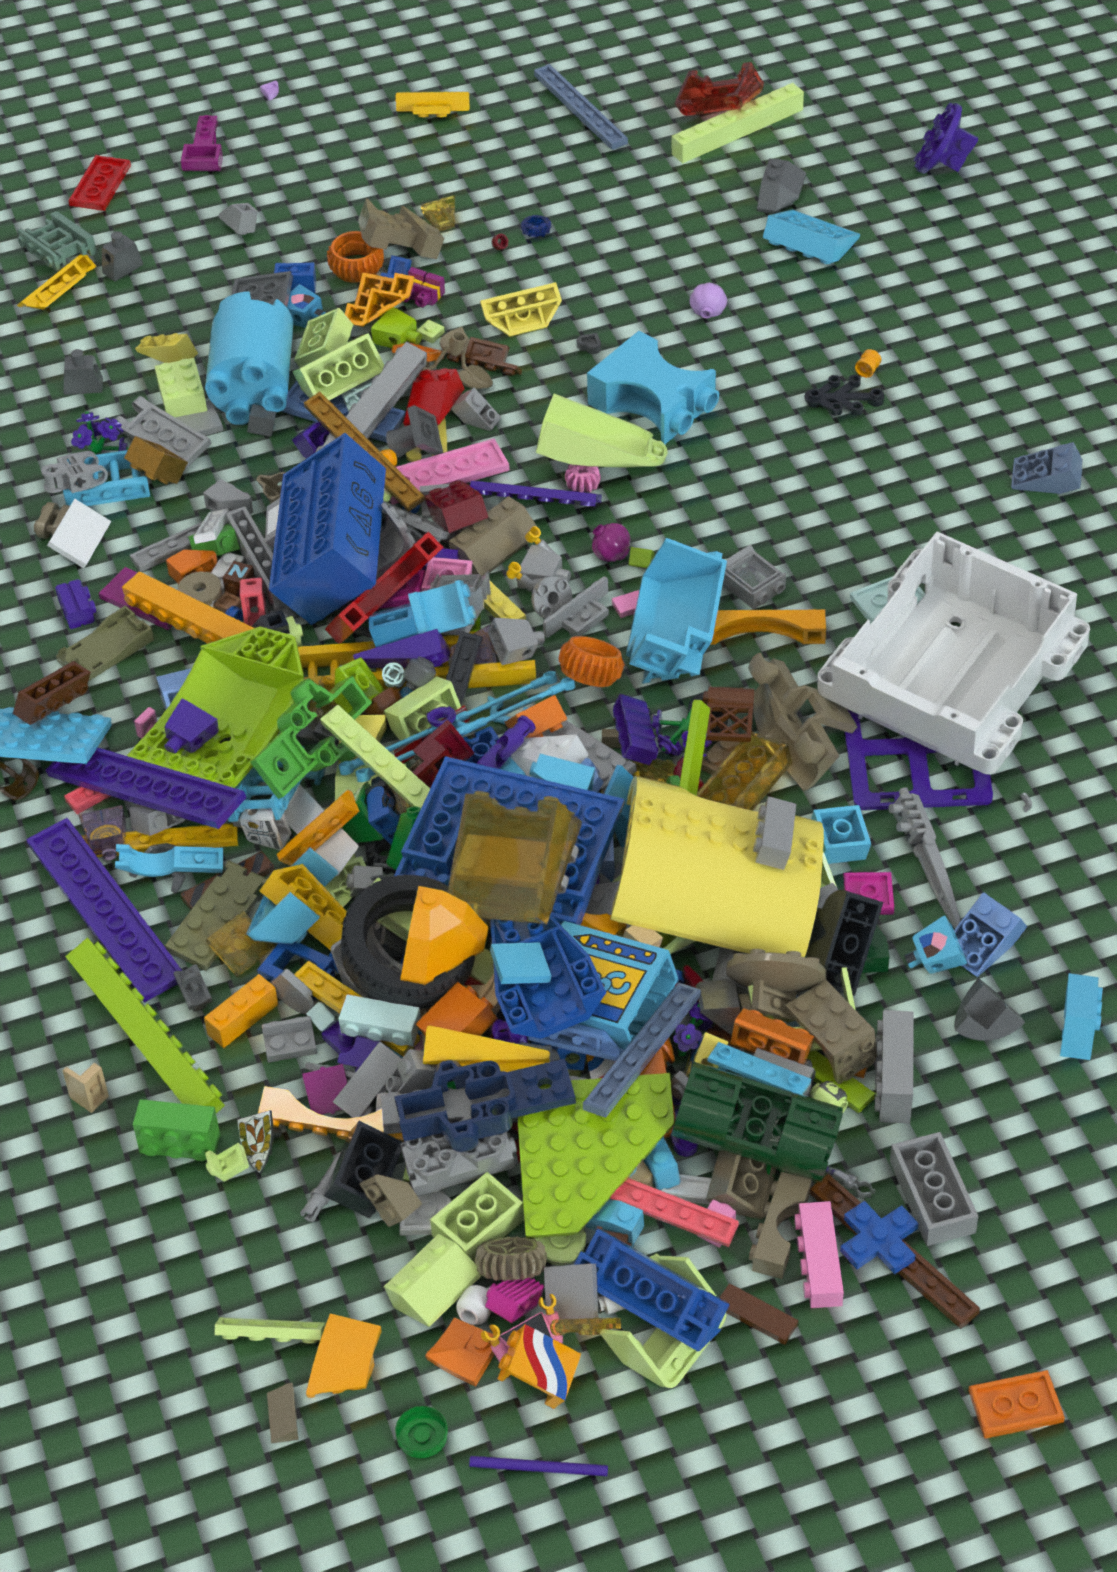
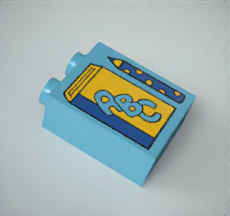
M563 921L561 926L589 954L606 991L605 996L591 1017L578 1024L606 1031L615 1044L625 1050L679 980L670 952L663 948Z

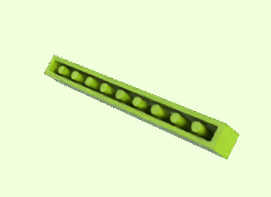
M87 937L65 957L182 1104L215 1107V1111L218 1113L225 1106L220 1099L222 1093L214 1084L209 1086L206 1082L209 1077L200 1067L196 1070L193 1066L196 1063L194 1058L187 1051L183 1053L180 1050L183 1045L174 1035L170 1037L167 1034L170 1031L169 1027L161 1019L158 1021L155 1019L157 1013L148 1003L146 1005L143 1004L144 996L136 988L131 989L129 986L132 983L131 980L123 972L118 973L119 965L111 957L108 959L105 957L106 949L98 941L94 944Z

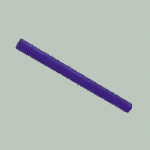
M470 1456L469 1467L608 1476V1465Z

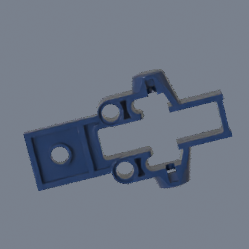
M565 1059L509 1072L500 1071L499 1065L494 1061H483L461 1066L457 1061L447 1060L436 1066L431 1088L394 1096L404 1141L442 1133L453 1150L457 1152H467L474 1149L480 1138L507 1132L512 1126V1118L576 1104ZM450 1081L455 1082L456 1089L464 1088L469 1100L497 1094L501 1089H508L509 1091L508 1096L472 1104L470 1109L472 1119L450 1123L446 1110L405 1119V1116L445 1106L443 1092L449 1091L447 1082ZM544 1084L551 1085V1087H549L548 1089L539 1088Z

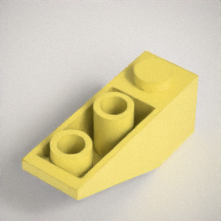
M177 333L172 335L161 334L154 337L146 336L135 348L138 353L164 363L194 358L198 354L188 335Z

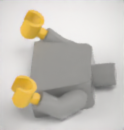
M533 526L525 535L526 541L534 542L535 545H531L521 565L517 562H511L506 572L508 578H517L518 588L527 589L530 592H533L535 585L544 577L556 576L567 580L568 583L571 578V571L562 569V557L557 555L543 539H539L541 531L536 526Z

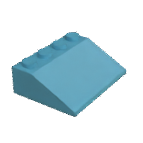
M789 210L768 215L763 238L769 240L770 244H781L786 246L785 249L789 251L803 252L802 255L805 257H816L820 259L821 263L831 264L843 257L860 238V234L804 213Z

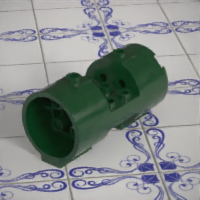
M694 1061L671 1136L718 1151L724 1150L771 1165L772 1168L821 1183L839 1131L843 1107L795 1092L782 1090Z

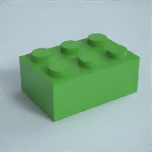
M139 1100L133 1128L140 1153L148 1156H169L175 1159L190 1158L197 1161L207 1160L205 1152L209 1150L216 1154L221 1135L215 1107Z

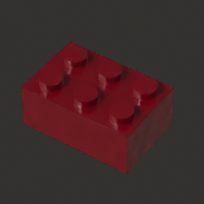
M463 481L451 482L448 487L433 489L429 492L430 494L424 496L431 519L449 533L489 518L481 493Z

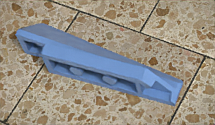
M580 1024L571 1026L543 1039L528 1037L530 1041L616 1061L624 1051V1049L619 1048L606 1031Z

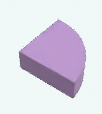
M276 80L260 86L262 94L269 101L279 93Z

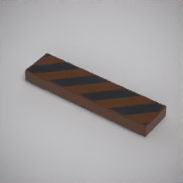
M263 851L238 863V865L247 869L245 876H248L252 871L264 877L275 870L274 865ZM226 870L181 893V899L190 910H192L215 877H222Z

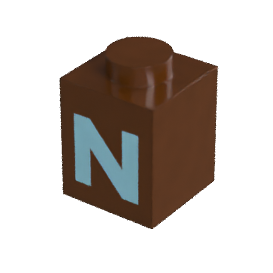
M233 561L222 578L224 591L240 597V580L255 578L253 566Z

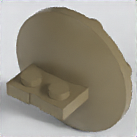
M751 949L750 954L736 953L733 955V958L727 962L726 975L731 980L747 988L753 985L751 1010L759 1011L764 1015H771L773 1018L785 1022H792L795 1020L786 1011L785 1005L796 999L797 993L810 990L825 981L826 969L819 964L818 958L801 957V953L798 951H787L784 954L766 953L762 949Z

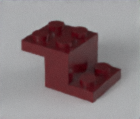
M446 720L412 750L422 762L412 773L431 788L445 756L467 761L474 754V751L452 723Z

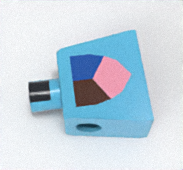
M946 916L939 918L915 934L912 939L917 950L904 955L910 968L923 963L930 974L967 964L954 929Z

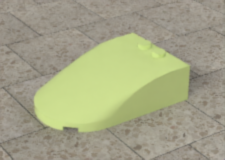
M553 394L542 422L536 453L572 465L626 468L659 466L664 463L668 450L662 441L654 440L652 438L653 434L642 427Z

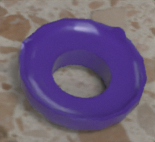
M450 706L435 708L427 713V721L434 727H439L446 720L453 723L456 719V711ZM440 718H447V719L442 720V721H439V720H438V719H440Z

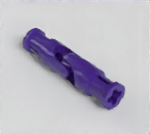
M521 715L513 728H509L476 764L500 769L508 758L524 743V738L529 733L535 731L536 727L533 721Z

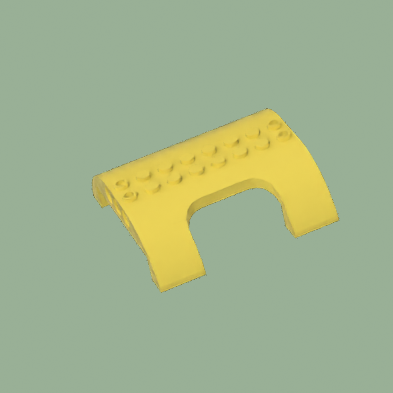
M635 776L628 790L627 805H630L621 878L613 901L610 920L750 954L751 949H762L766 953L786 954L787 951H798L801 953V957H805L814 925L821 886L824 844L823 824L820 821L795 815L791 854L785 869L755 863L757 852H753L756 838H759V836L755 835L758 821H761L757 819L758 812L707 800L688 792L680 786Z

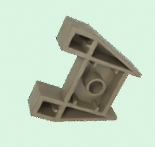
M365 199L358 221L362 239L368 246L387 249L388 243L412 247L422 257L438 258L445 239L440 234L439 229L432 227L405 206H401L399 214L390 215L385 211L378 210L369 199Z

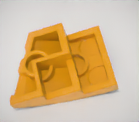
M330 1313L315 1356L306 1396L313 1398L315 1394L326 1392L337 1394L345 1390L366 1389L375 1366L373 1353L382 1332L381 1326Z

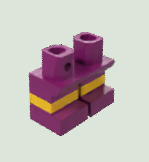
M414 267L410 268L408 275L414 276L415 279L410 297L403 302L413 299L418 307L424 308L427 304L433 306L445 294L444 277L432 273L427 274L426 271Z

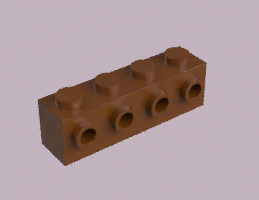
M75 661L70 662L18 692L13 714L29 725L44 719L45 716L56 712L60 707L70 704L79 696H83L88 690L89 686L87 684L91 672Z

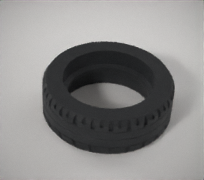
M419 875L391 876L369 885L350 904L342 928L341 958L347 975L350 976L351 982L369 999L419 1007V1010L427 1009L434 1006L457 982L464 986L472 972L475 955L465 959L462 964L447 973L445 971L434 977V980L426 985L400 980L401 972L385 967L371 955L367 946L368 931L371 925L388 914L401 911L413 912L419 886L442 890L462 901L464 899L449 886L432 878Z

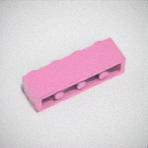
M831 1202L799 1203V1214H794L795 1230H800L801 1236L797 1237L798 1252H803L804 1259H800L801 1275H806L807 1282H803L804 1298H809L810 1308L842 1306L844 1292Z

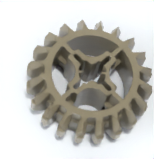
M518 1236L499 1237L495 1240L490 1239L488 1242H483L477 1247L475 1265H477L479 1274L487 1279L493 1278L495 1281L524 1280L525 1278L538 1276L544 1271L547 1252H545V1246L542 1242L535 1239L520 1238Z

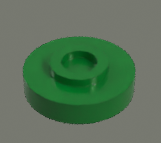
M417 1406L408 1409L399 1417L395 1427L397 1444L405 1454L414 1458H427L437 1454L445 1446L448 1438V1429L444 1416L438 1410L428 1406Z

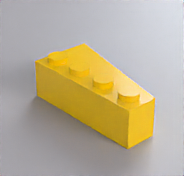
M303 864L274 870L260 892L275 905L291 892L320 916L307 931L331 950L332 945L341 940L343 921L347 911Z

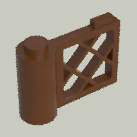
M709 686L708 691H704L703 702L710 708L706 740L751 743L754 688ZM712 712H722L724 715L716 718ZM737 713H748L743 719L735 716ZM729 718L735 722L730 727L723 723ZM716 726L723 730L720 733L710 732ZM741 727L747 734H737L734 731Z

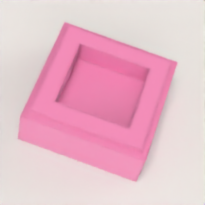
M148 707L134 721L138 737L143 738L156 724L157 718L154 709Z

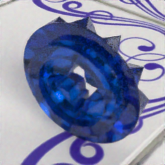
M542 215L528 216L521 222L522 232L527 234L528 237H544L545 234L550 233V228H552L551 221Z

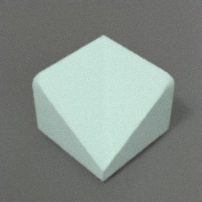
M318 1002L306 1013L320 1031L327 1030L339 1021V1016L323 1002Z

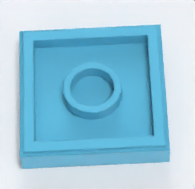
M540 942L491 944L490 952L501 984L549 983L551 981V973Z

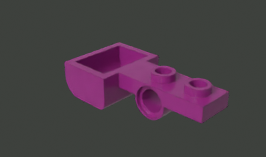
M204 115L198 117L194 143L184 144L181 156L182 171H221L223 154L221 144H216L217 116Z

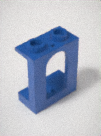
M296 942L293 944L278 943L257 969L258 974L268 982H271L284 971V967L293 956L297 955L314 963L332 977L335 976L333 958ZM311 995L312 1000H317L316 997Z

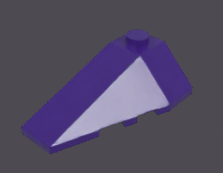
M434 629L354 654L353 658L356 660L362 657L369 668H384L389 663H398L403 668H406L411 659L421 656L431 661L434 667H437L449 661L451 649L438 629Z

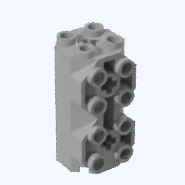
M471 1115L463 1117L460 1121L472 1119ZM509 1130L505 1133L480 1138L477 1146L467 1152L453 1150L442 1133L400 1143L410 1184L417 1196L478 1179L486 1172L492 1175L515 1168V1165L519 1164L513 1137H510Z

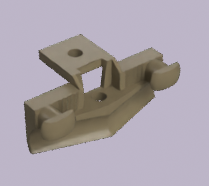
M758 653L751 659L748 668L753 678L760 684L754 691L753 708L759 737L801 789L807 791L815 785L839 757L822 725L853 733L857 725L846 708L822 697L818 689L806 685L799 687L783 661L773 658L768 662L765 661L761 653ZM806 699H808L816 714L808 718L802 725L796 713Z

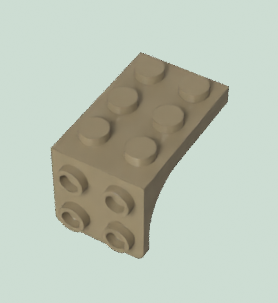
M827 980L819 983L785 1005L786 1011L804 1030L808 1031L810 1035L814 1036V1041L828 1058L833 1070L834 1080L838 1084L850 1080L857 1072L870 1067L875 1062L877 1057L875 1030Z

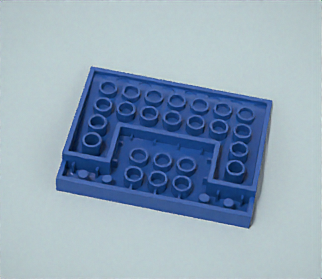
M445 756L401 851L402 859L394 876L419 875L435 879L455 890L469 906L497 913H504L537 899L560 925H562L563 921L581 925L624 807L625 799ZM470 834L553 845L569 842L576 845L579 849L576 861L571 864L555 861L552 873H562L569 878L566 892L557 894L551 891L453 879L451 872L464 835Z

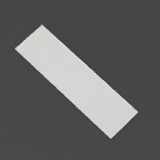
M299 784L287 809L284 811V815L288 825L298 834L318 817L324 809ZM340 828L317 848L315 852L339 871L336 875L338 876L359 846Z

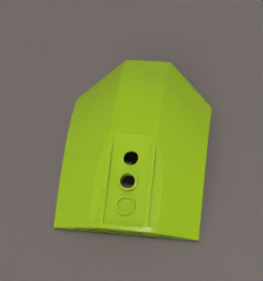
M257 627L200 646L201 651L179 692L156 724L127 756L235 788L253 768L250 761L280 732L277 720L294 703L290 691L304 680L297 641L293 635L264 627ZM183 698L217 718L219 732L194 753L180 748L175 754L167 751L164 747L169 741L166 738L165 724ZM224 738H231L230 741H224L220 743V741Z

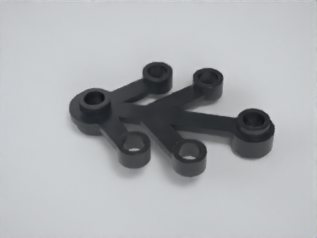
M831 375L828 378V383L819 389L808 390L804 395L808 406L813 408L822 406L834 416L841 415L843 407L851 411V414L855 416L861 415L863 413V404L860 402L852 403L850 400H868L871 406L879 407L884 404L885 396L880 388H873L870 392L848 393L852 389L860 387L861 377L859 375H851L847 384L834 393H828L833 388L840 386V377L838 375Z

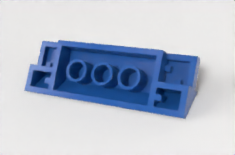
M601 1229L596 1230L586 1252L581 1251L574 1264H596L598 1293L696 1351H700L722 1330L719 1328V1325L730 1305L729 1303Z

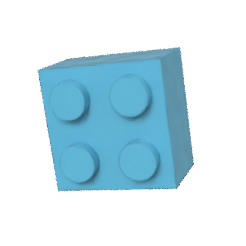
M859 805L813 811L811 819L820 821L823 824V852L828 864L866 860L871 841Z

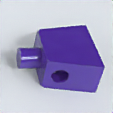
M182 698L165 724L166 738L169 740L164 745L165 749L175 754L180 748L194 753L219 732L217 718Z

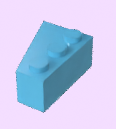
M1070 973L1068 975L1064 1007V1029L1062 1030L1063 1038L1060 1056L1084 1060H1090L1094 1033L1095 1030L1100 1031L1101 1025L1100 1015L1103 988L1098 987L1099 977Z

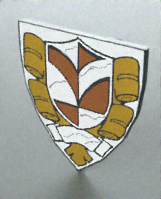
M272 1110L237 1119L240 1143L244 1147L249 1163L260 1174H262L269 1156L272 1155L273 1138H279L282 1134L281 1128L273 1127Z

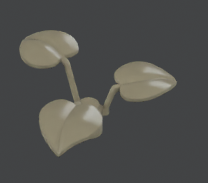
M463 327L446 333L440 339L439 344L442 349H445L433 365L426 361V366L423 368V370L435 369L446 352L449 351L453 356L461 354L463 370L459 372V377L465 386L483 389L493 385L491 377L483 368L473 364L468 367L466 366L465 353L470 339L465 334Z

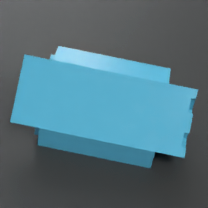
M666 538L642 575L626 656L631 657L630 665L645 670L642 684L650 683L651 679L661 678L662 681L679 678L680 674L690 673L691 676L700 675L703 654L713 638L727 560L722 559V553L717 551L705 553Z

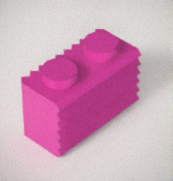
M531 1278L515 1281L502 1280L498 1285L494 1283L488 1289L486 1294L488 1300L485 1307L508 1322L513 1323V1321L515 1322L518 1318H521V1316L526 1315V1313H529V1311L534 1310L538 1306L544 1285H540L539 1281L536 1282L535 1279Z

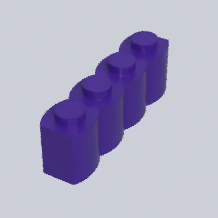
M619 694L613 705V716L616 719V729L619 732L618 739L621 744L622 756L650 765L652 760L657 758L659 749L656 745L647 703L640 699Z

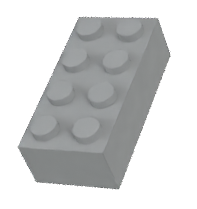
M883 1010L882 1020H877L875 1112H879V1122L910 1124L913 1101V1011Z
M941 1132L892 1144L890 1163L914 1219L919 1223L918 1228L926 1246L975 1234L978 1214Z

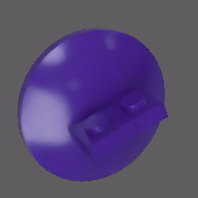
M949 103L942 114L938 113L933 121V128L926 131L923 137L925 142L921 151L914 158L916 170L921 174H925L939 162L958 172L969 152L971 153L978 142V137L960 128L961 105Z

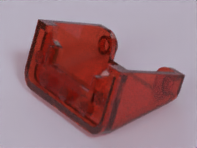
M752 62L743 63L742 71H739L737 75L738 78L712 82L708 75L703 78L697 75V70L688 71L674 104L686 116L736 110L757 97L764 88V82Z

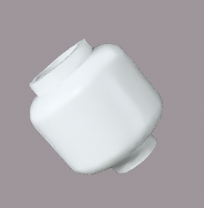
M472 1285L463 1292L456 1305L457 1313L462 1321L471 1325H481L487 1321L492 1311L485 1307L488 1300L486 1297L487 1288Z

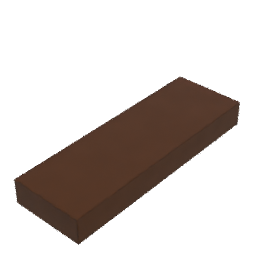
M730 1283L719 1297L730 1304L726 1311L727 1314L784 1345L798 1326L799 1320Z

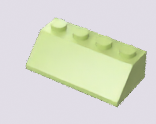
M369 333L292 372L301 390L309 398L321 392L328 400H331L380 374L383 371L384 363Z

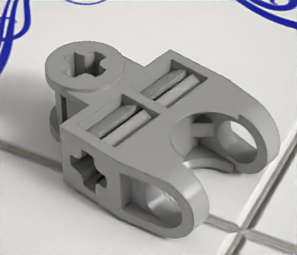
M91 451L77 452L58 457L56 464H49L41 469V473L45 478L44 490L48 493H57L65 489H69L71 493L91 489L103 484L108 477V472L104 466L98 465L99 459ZM93 457L94 461L91 464L84 463L86 458ZM103 471V475L100 478H93L95 472Z

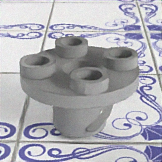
M556 576L542 578L533 589L532 606L535 612L544 619L555 613L564 604L572 600V591L568 581Z

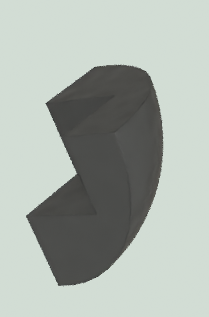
M978 978L968 990L958 1008L954 1028L956 1032L965 1037L987 1041L1010 1035L1019 1029L1025 1021L1014 1008L1001 999L998 993Z

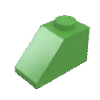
M229 524L223 527L216 540L195 544L194 535L188 536L192 550L214 551L217 556L240 549L235 530Z

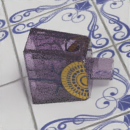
M120 805L79 814L83 834L94 854H102L105 860L116 858V844L126 845V819L123 806Z

